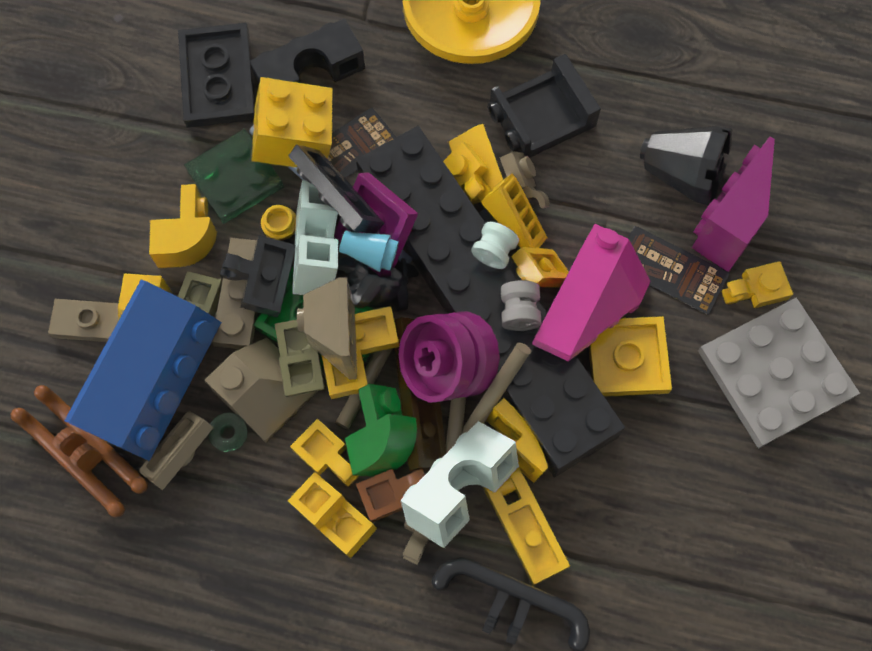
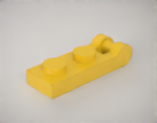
M519 468L510 475L495 493L483 486L485 494L503 525L533 586L570 567ZM515 491L520 500L507 505L503 496Z

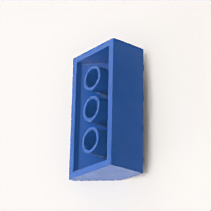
M140 280L64 421L150 461L222 322L198 306L147 281Z

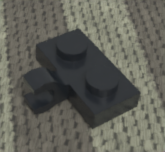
M259 235L252 261L235 254H226L220 277L228 280H247L240 308L278 317L296 245Z

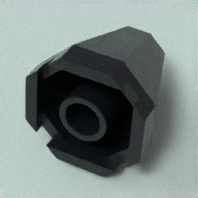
M722 126L656 131L650 139L645 138L640 151V159L644 160L645 170L692 201L709 205L711 200L715 199L727 164L724 163L725 154L729 155L732 129Z

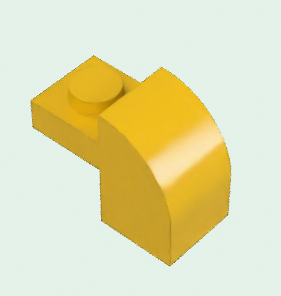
M196 184L181 185L180 219L150 220L149 255L158 268L185 267L202 260L214 246L217 231L210 217H208L207 198L201 197Z

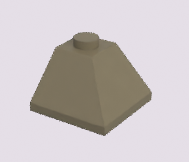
M347 277L337 278L303 295L304 308L297 309L298 331L304 332L309 345L348 379H357L355 305Z
M268 338L233 352L205 379L211 390L265 443L318 392L315 391L290 397L285 396L279 362L280 352Z

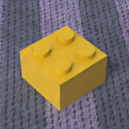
M261 77L255 102L252 161L297 167L288 156L296 144L318 149L328 158L332 146V88Z

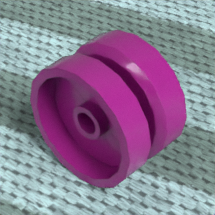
M471 312L417 317L407 326L401 338L399 361L404 380L409 389L418 398L429 403L479 395L489 388L498 372L500 360L498 341L491 326L481 316Z

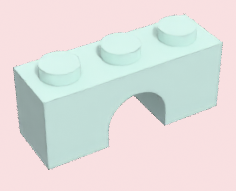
M302 180L296 210L293 294L304 295L335 280L338 269V239H334L338 212L326 205L319 198L318 189L312 183Z
M478 421L468 432L459 436L455 445L443 458H439L433 463L430 471L417 484L412 485L406 491L401 503L407 525L445 548L470 520L466 497L458 491L468 485H481L495 493L519 467L516 442Z

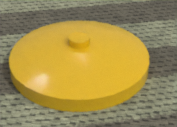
M403 0L405 21L414 38L436 56L465 64L491 62L514 52L531 35L537 23L540 9V0Z

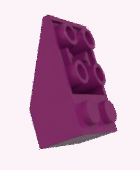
M769 137L761 148L756 145L752 147L743 160L741 168L738 172H734L722 188L720 196L717 200H712L701 216V221L693 231L698 237L692 249L727 272L731 270L768 217L775 141L772 137Z

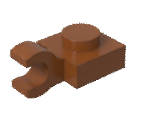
M390 469L356 484L372 523L403 510L401 500L406 491L425 476L423 469L414 471L399 479L396 478L393 469Z

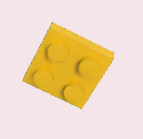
M664 316L620 318L617 325L611 329L608 327L597 336L596 341L588 346L591 378L603 396L667 394L672 390Z

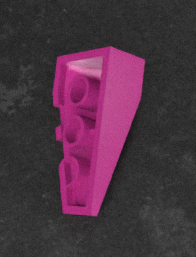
M594 224L538 330L532 345L566 361H570L596 341L600 333L608 327L610 329L619 323L620 318L628 312L632 313L638 309L651 281L628 238L617 234L611 229Z

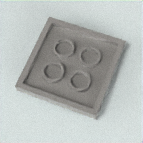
M797 297L710 341L698 350L758 449L860 394Z

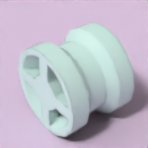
M487 222L482 228L481 240L474 243L471 252L482 263L496 269H504L509 262L508 253L516 248L519 238L508 227L496 222Z

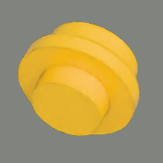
M271 206L264 212L261 218V228L269 238L280 241L286 240L295 233L296 215L293 210L286 206Z

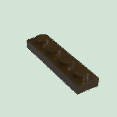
M400 317L394 320L399 346L407 326L415 319ZM396 347L395 356L403 416L416 418L417 422L416 442L408 458L409 471L423 469V471L429 472L433 463L437 459L443 458L447 453L440 402L429 403L422 400L409 389L401 373L399 361L400 347Z

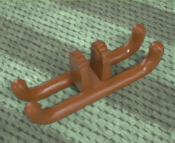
M45 385L37 386L34 390L35 397L49 408L68 428L61 430L57 436H54L23 408L13 409L10 416L11 419L31 435L107 510L110 516L121 517L125 513L124 504L91 470L103 460L137 494L147 491L148 482L105 440L65 422L64 420L71 407Z

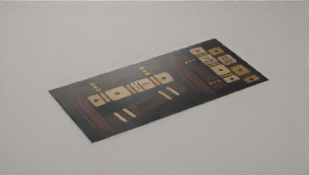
M373 107L332 132V146L327 159L346 178L357 171L356 159L396 138V136Z
M634 226L628 239L651 281L649 285L709 315L730 273Z

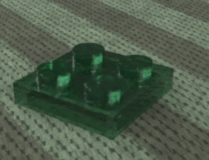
M245 129L184 164L186 171L203 196L207 198L208 203L223 224L284 188L282 180L270 164L252 161L253 140Z

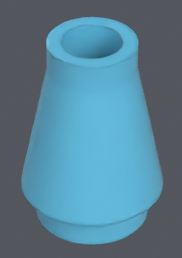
M345 230L339 252L347 254L379 272L381 269L391 271L399 241L390 239L391 235L358 233Z

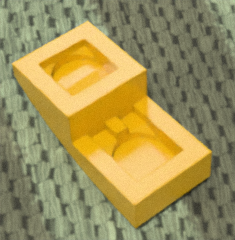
M503 398L493 408L486 421L499 433L516 442L518 468L528 479L535 483L548 468L544 453L526 421Z
M316 472L288 500L297 511L350 559L377 530L371 521L347 502L337 490Z

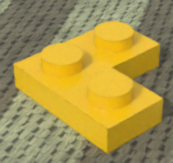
M391 306L355 314L357 379H348L322 356L331 399L358 394V390L368 384L363 354L400 347Z

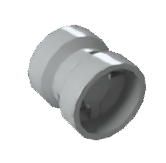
M512 281L502 285L501 300L505 303V310L502 312V327L508 330L526 331L541 326V311L537 309V302L540 300V286L538 283L532 281Z

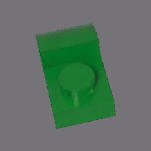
M369 383L358 390L366 427L346 437L345 442L352 474L374 477L390 469L394 471L407 461L415 446L417 422L414 417L402 416L401 403L396 388Z

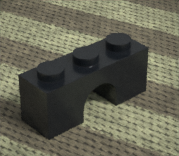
M345 18L334 23H327L317 31L303 37H296L288 44L272 51L262 52L257 58L250 60L258 85L261 77L300 83V74L312 67L325 69L331 75L334 83L365 69L363 49Z

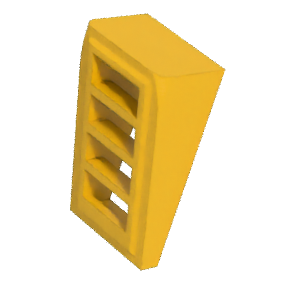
M513 173L496 185L481 201L482 205L499 224L508 227L517 234L519 238L517 245L520 248H540L547 239L535 212Z

